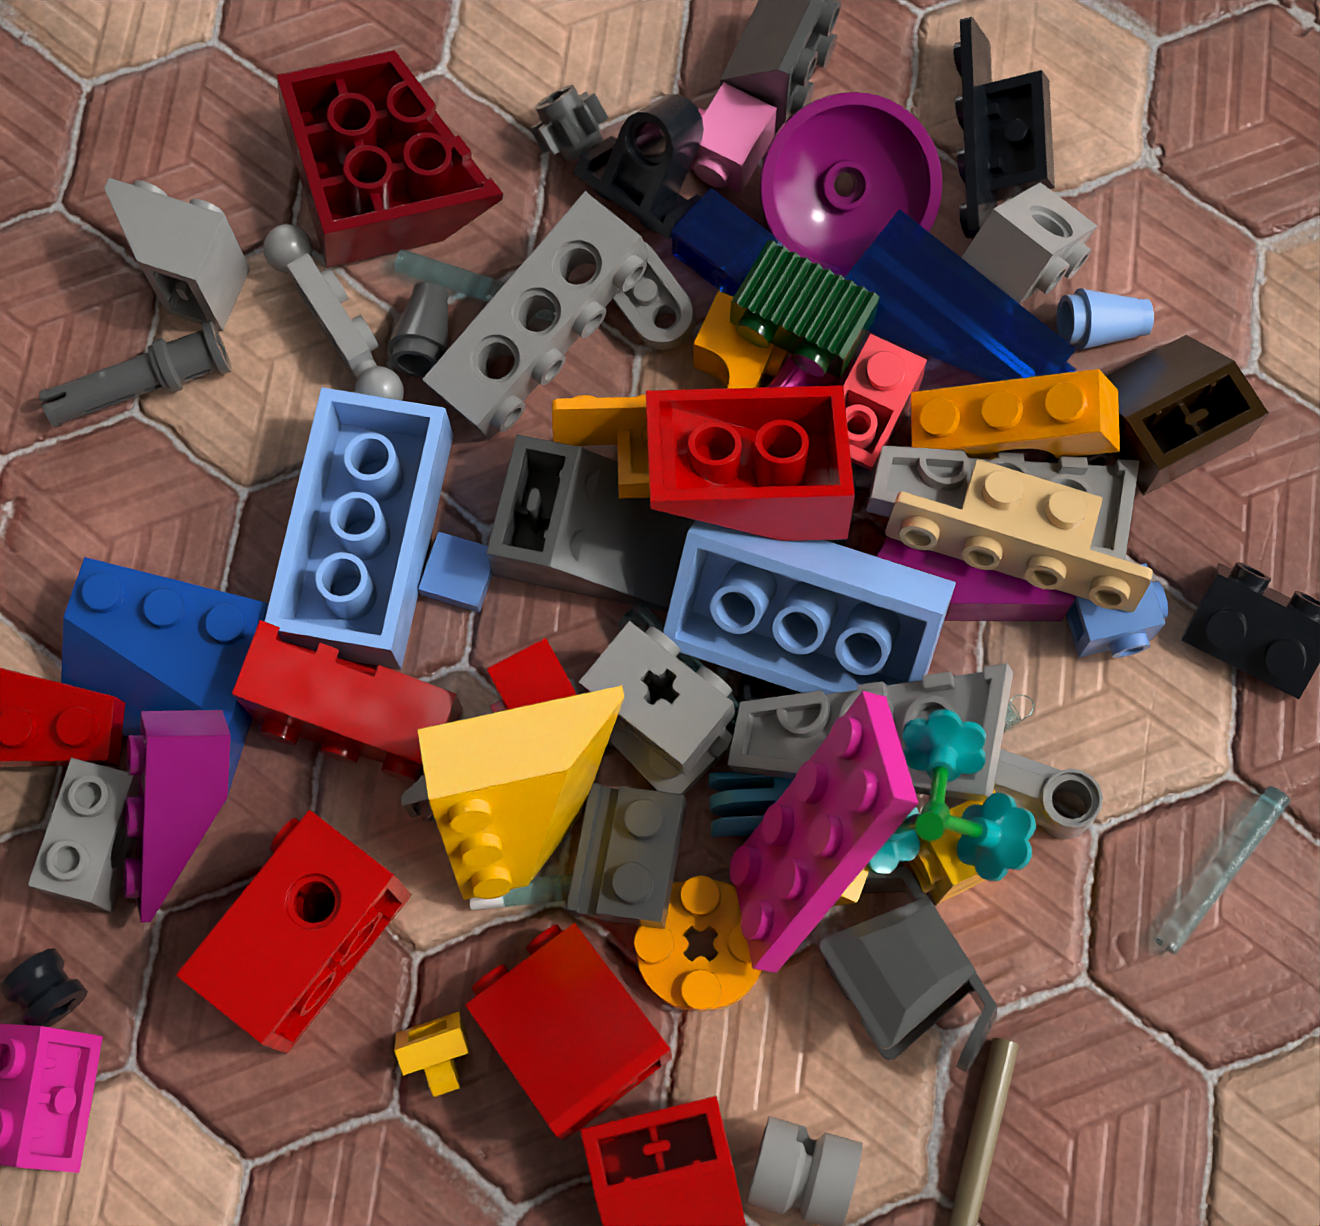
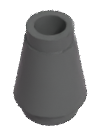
M420 282L414 285L412 294L388 342V349L392 354L391 362L402 373L414 377H425L448 350L447 302L449 293L441 285L432 282Z

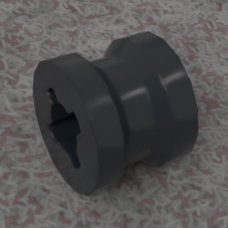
M55 948L44 950L27 959L16 967L0 985V991L9 1002L18 1003L23 1009L22 1021L25 1025L51 1027L80 1005L88 993L78 979H71L66 975L63 970L65 960Z

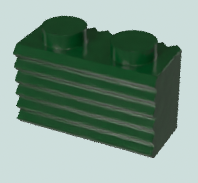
M767 240L731 301L730 322L736 325L735 330L739 336L750 344L767 348L771 343L791 353L792 361L803 371L818 377H822L828 372L840 379L875 319L880 297L875 292H869L864 286H857L852 280H845L842 275L834 274L830 269H823L819 263H812L807 257H800L797 252H790L785 246H778L774 240Z

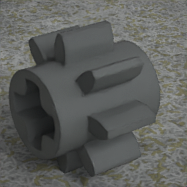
M569 85L548 95L535 106L541 122L532 126L530 130L543 153L550 152L551 155L560 152L565 161H571L579 158L581 153L603 141L598 125L609 119L595 93L588 95L587 92L579 95L574 85Z

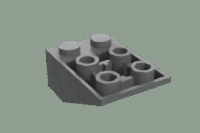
M517 434L486 554L495 577L668 612L687 532L696 520L650 509V498H619L618 461L578 446Z

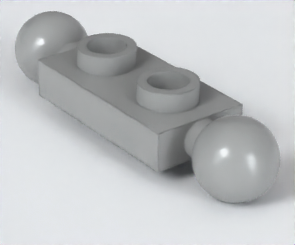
M283 224L273 228L267 234L264 241L263 250L265 258L274 269L283 273H289L293 278L299 294L356 382L354 393L402 400L404 388L401 379L391 369L377 366L371 351L379 347L376 338L361 315L351 320L341 303L347 301L348 296L330 267L322 272L319 271L311 258L312 243L307 233L300 227L291 224Z

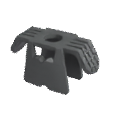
M895 867L892 872L886 874H876L869 870L861 893L904 892L911 903L824 937L820 941L819 948L825 957L826 967L845 998L853 1002L862 1017L861 1023L882 1057L886 1060L896 1059L970 994L982 1013L963 1048L956 1068L967 1072L997 1018V1004L908 867Z

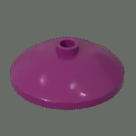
M845 92L819 98L796 111L780 127L772 139L764 157L760 174L762 211L777 243L780 246H785L790 252H797L800 257H807L812 263H819L823 269H830L834 274L842 275L845 279L874 276L897 266L908 258L921 245L931 230L939 211L942 196L941 164L935 145L926 129L916 117L901 105L887 98L869 93ZM841 173H848L853 179V188L848 194L840 196L834 189V181Z

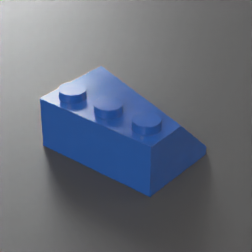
M84 557L63 616L61 683L115 696L124 701L125 711L122 735L127 738L128 735H140L141 711L222 710L231 735L228 779L229 794L253 719L235 699L232 692L259 621H265L269 603Z

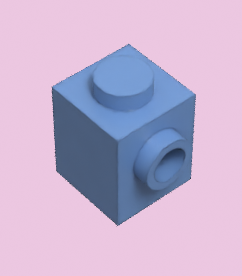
M1152 579L1134 612H1126L1120 609H1105L1095 605L1091 600L1076 596L1066 613V618L1078 657L1111 650L1113 658H1122L1150 648L1149 641L1166 624L1164 618L1168 616V602L1159 581L1152 582Z

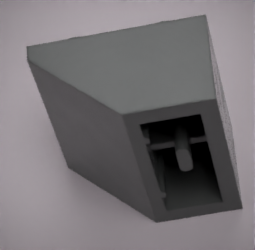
M758 0L720 79V87L725 82L776 107L775 132H778L787 119L811 101L815 83L810 82L814 70L816 66L823 69L827 67L836 45L837 35L832 33L840 13L841 2L837 0Z

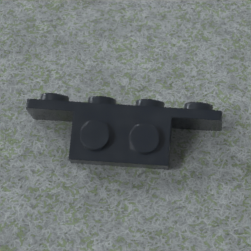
M971 16L960 19V42L954 43L953 55L957 72L962 78V94L956 96L955 109L959 125L964 130V148L958 150L957 163L961 179L966 184V202L960 204L959 218L965 237L973 240L991 211L997 207V201L1013 198L1040 182L1047 188L1054 189L1055 180L1049 79L1043 70H1038L992 82L990 42Z

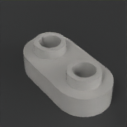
M644 242L650 255L645 260L647 267L644 274L630 290L626 292L619 290L612 300L639 337L648 346L659 350L674 349L684 344L692 335L696 323L695 311L688 295L651 246ZM670 313L676 316L674 324L669 328L661 329L655 326L656 320L663 314Z

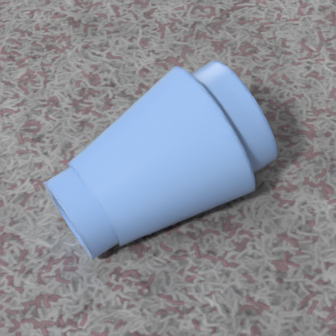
M1082 288L1077 289L1073 295H1063L1061 297L1056 316L1057 332L1063 344H1073L1078 350L1136 338L1137 336H1147L1151 333L1154 323L1153 306L1149 299H1137L1135 297Z

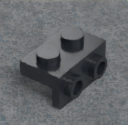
M1236 562L1233 569L1218 563L1212 574V581L1184 630L1181 641L1300 699L1320 664V601L1300 591H1295L1290 598L1268 587L1271 582L1270 577L1244 563Z

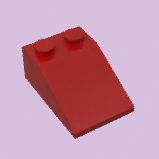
M843 385L646 391L650 509L780 541L848 539L855 494Z

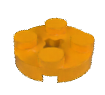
M695 876L685 881L673 883L665 929L638 925L634 945L640 974L649 989L666 1004L686 1011L705 1012L725 1009L746 996L759 979L762 970L753 969L747 939L743 936L741 930L742 916L734 886L726 882L712 880L706 876ZM691 929L700 934L710 929L717 935L712 946L718 954L711 961H708L703 956H699L692 962L684 955L689 946L684 935Z

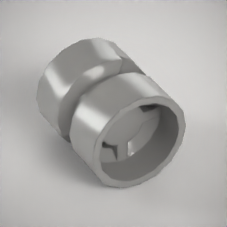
M769 1116L759 1148L746 1204L784 1214L793 1206L799 1208L802 1220L821 1226H843L857 1178L863 1143L827 1132L817 1140L809 1138L806 1126Z

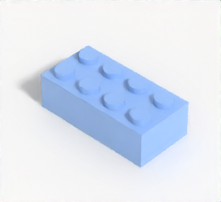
M321 387L265 622L280 627L278 635L282 641L316 651L319 643H323L339 649L337 655L339 659L402 669L419 593L418 587L423 575L454 436L446 408Z
M696 520L687 532L663 633L680 648L681 653L801 693L822 690L824 694L857 690V685L883 681L886 685L921 681L923 680L922 676L928 674L956 582L826 540L780 541Z

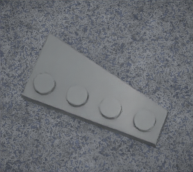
M882 446L876 463L866 511L890 517L897 494L901 491L961 509L970 476L978 458H968L964 450ZM998 452L995 459H980L1103 497L1090 549L1125 560L1139 468L1138 460L1117 459L1114 466L1088 465L1087 457L1060 456L1058 463L1024 461V454Z
M1008 663L985 666L984 672L953 676L951 672L923 675V680L894 685H886L882 681L857 685V690L824 694L820 690L740 702L727 765L738 773L795 779L801 765L809 761L831 732L835 721L846 713L862 691H866L887 698L902 751H904L906 745L902 737L905 724L912 719L921 718L927 720L933 711L941 709L955 712L962 722L969 721L979 724L986 733L985 745L982 748L986 754L985 765L977 773H961L956 780L947 782L945 797L985 801L994 790L1013 671ZM907 765L915 793L930 795L932 779L929 778L927 772L914 770Z

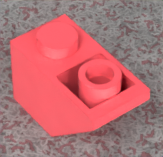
M872 334L869 335L843 385L851 462L870 471L876 466L882 446H889L895 438L911 407V392L919 391L927 363V359Z

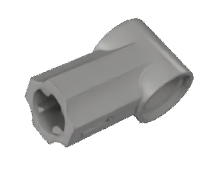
M1000 749L994 784L996 793L1001 792L1010 795L1014 799L1016 807L1030 811L1035 818V823L1042 826L1045 832L1055 838L1066 840L1076 838L1089 829L1102 808L1103 800L1100 786L1091 775L1076 769L1059 770ZM1060 791H1071L1077 794L1084 803L1085 815L1080 818L1070 819L1058 814L1053 807L1052 795Z

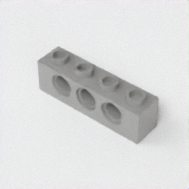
M585 191L422 380L437 396L489 440L498 430L501 432L507 431L521 417L526 406L523 401L539 383L546 385L557 376L566 361L564 354L579 337L583 339L589 337L600 326L607 312L605 307L619 290L623 292L630 290L642 277L647 267L645 260L650 256L642 237ZM581 264H593L596 266L594 276L586 283L576 285L568 282L570 273ZM542 310H553L556 312L553 323L547 329L539 332L528 330L529 322L537 312ZM502 356H512L515 358L513 369L508 375L500 379L488 377L489 368L497 358Z

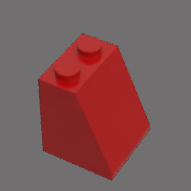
M575 923L562 931L558 924L543 931L526 946V950L530 954L528 958L510 971L502 964L488 972L471 987L476 996L465 1004L556 1137L563 1141L568 1140L672 1060L671 1048Z

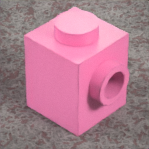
M723 82L707 110L698 109L703 119L704 132L690 169L694 170L695 174L702 181L713 187L722 188L726 186L741 194L774 138L777 108Z

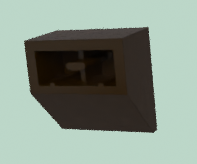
M1184 335L1106 376L1118 389L1120 452L1116 453L1121 460L1139 461L1136 485L1143 496L1249 441L1269 414L1234 360L1188 335Z

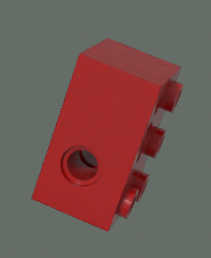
M310 809L300 821L297 818H293L281 828L270 846V851L274 854L176 974L178 978L258 1042L286 1054L289 1053L412 896L393 873ZM335 899V906L331 915L327 919L315 923V916L319 907L326 901Z

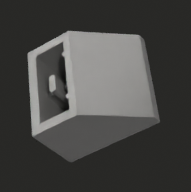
M109 178L104 187L139 266L167 314L201 325L203 322L212 320L217 330L223 331L250 270L224 212L217 206L201 199H191L187 203L169 197L160 188L145 181L135 180L131 185Z

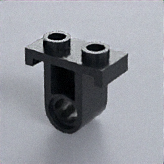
M668 94L629 116L622 125L617 139L610 136L581 153L573 174L592 186L596 194L604 199L615 202L637 217L645 228L670 239L699 219L707 201L698 194L689 200L679 194L702 141L704 132L702 116L698 108L688 98L679 94Z

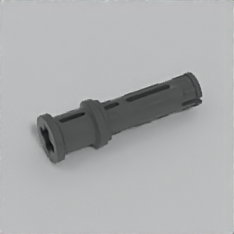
M209 320L202 323L200 331L166 342L163 338L154 340L152 345L148 346V353L61 385L42 389L39 391V398L42 402H47L42 405L50 424L56 428L63 423L162 387L166 392H178L183 389L184 382L217 370L224 375L230 373L232 368L222 338L214 322Z

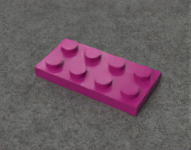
M866 691L860 693L846 713L835 721L831 732L809 761L801 765L795 779L778 801L767 809L763 820L744 845L738 847L730 861V878L736 888L742 916L741 930L743 936L747 939L753 969L777 973L918 804L885 696Z

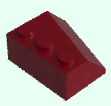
M395 50L276 75L280 113L327 268L442 242L503 200V192L491 177L489 179L485 177L473 161L472 151L459 135L454 136L436 112L434 101Z

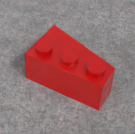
M260 620L232 692L235 699L261 725L260 734L272 740L294 746L297 744L299 737L322 744L320 749L322 754L349 764H357L359 756L383 763L381 768L383 773L402 781L416 783L420 775H424L418 729L459 721L463 708L456 693L378 665L375 670L337 658L339 649L323 643H319L316 651L284 642L278 635L280 627Z

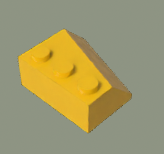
M622 685L418 729L429 803L463 900L475 897L494 899L506 895L511 889L528 886L581 817L625 697Z

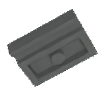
M598 783L592 784L588 795L566 908L571 916L581 917V915L598 917L599 920L665 929L687 805L684 794L621 786L619 789L602 787Z

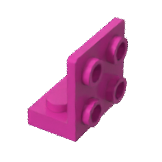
M0 1024L1 1166L80 1173L103 1036L44 1026Z

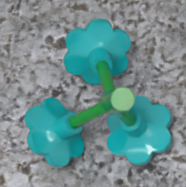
M946 709L933 711L927 720L918 718L908 721L902 733L906 744L903 754L906 764L910 768L926 771L929 778L932 779L929 802L925 804L920 813L916 807L911 811L866 865L868 869L876 874L892 872L898 862L910 861L919 853L920 841L917 834L923 840L935 841L943 835L945 829L962 834L957 843V855L964 864L975 866V870L981 879L996 882L1003 879L1009 869H1023L1032 857V848L1028 840L1032 837L1036 828L1035 818L1030 811L1016 807L1014 799L1010 795L1001 792L989 795L982 805L973 804L968 806L961 818L950 815V810L944 803L947 782L956 780L961 773L973 774L983 769L986 761V754L982 749L986 740L984 729L975 722H962L955 712Z

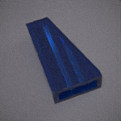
M901 209L897 211L844 277L845 280H852L857 286H864L869 292H875L880 297L875 319L867 334L875 335L898 347L986 383L1068 373L1077 370L1068 363V360L1076 351L1073 346Z

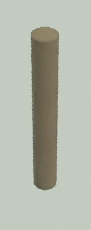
M994 1037L992 1039L948 1226H977L1019 1044Z

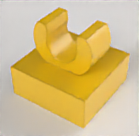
M460 1011L396 1033L394 1051L403 1076L424 1069L433 1097L460 1088L457 1080L459 1079V1073L454 1058L468 1054V1034Z

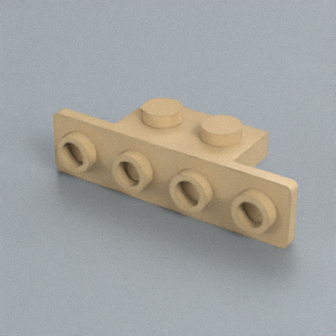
M980 459L976 460L961 509L901 491L897 494L885 530L887 537L902 541L913 549L931 550L963 560L968 565L977 569H992L1027 580L1030 584L1041 589H1056L1091 600L1095 605L1105 609H1120L1126 612H1134L1149 587L1153 574L1151 568L1090 549L1103 497Z

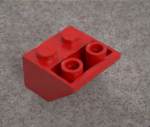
M717 1096L580 1129L603 1226H746Z

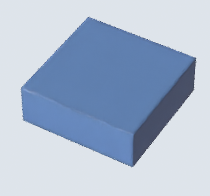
M438 531L418 587L420 595L480 613L493 576L486 554L488 546Z

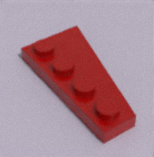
M0 668V767L68 766L71 758L101 766H119L125 702L115 696Z

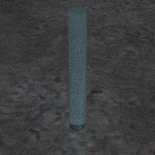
M404 249L399 251L394 265V271L424 282L436 283L446 289L486 302H490L506 283ZM542 310L534 314L533 317L553 323L556 312L553 310Z
M1273 786L1267 787L1154 938L1163 949L1177 955L1288 806L1290 799L1285 793Z

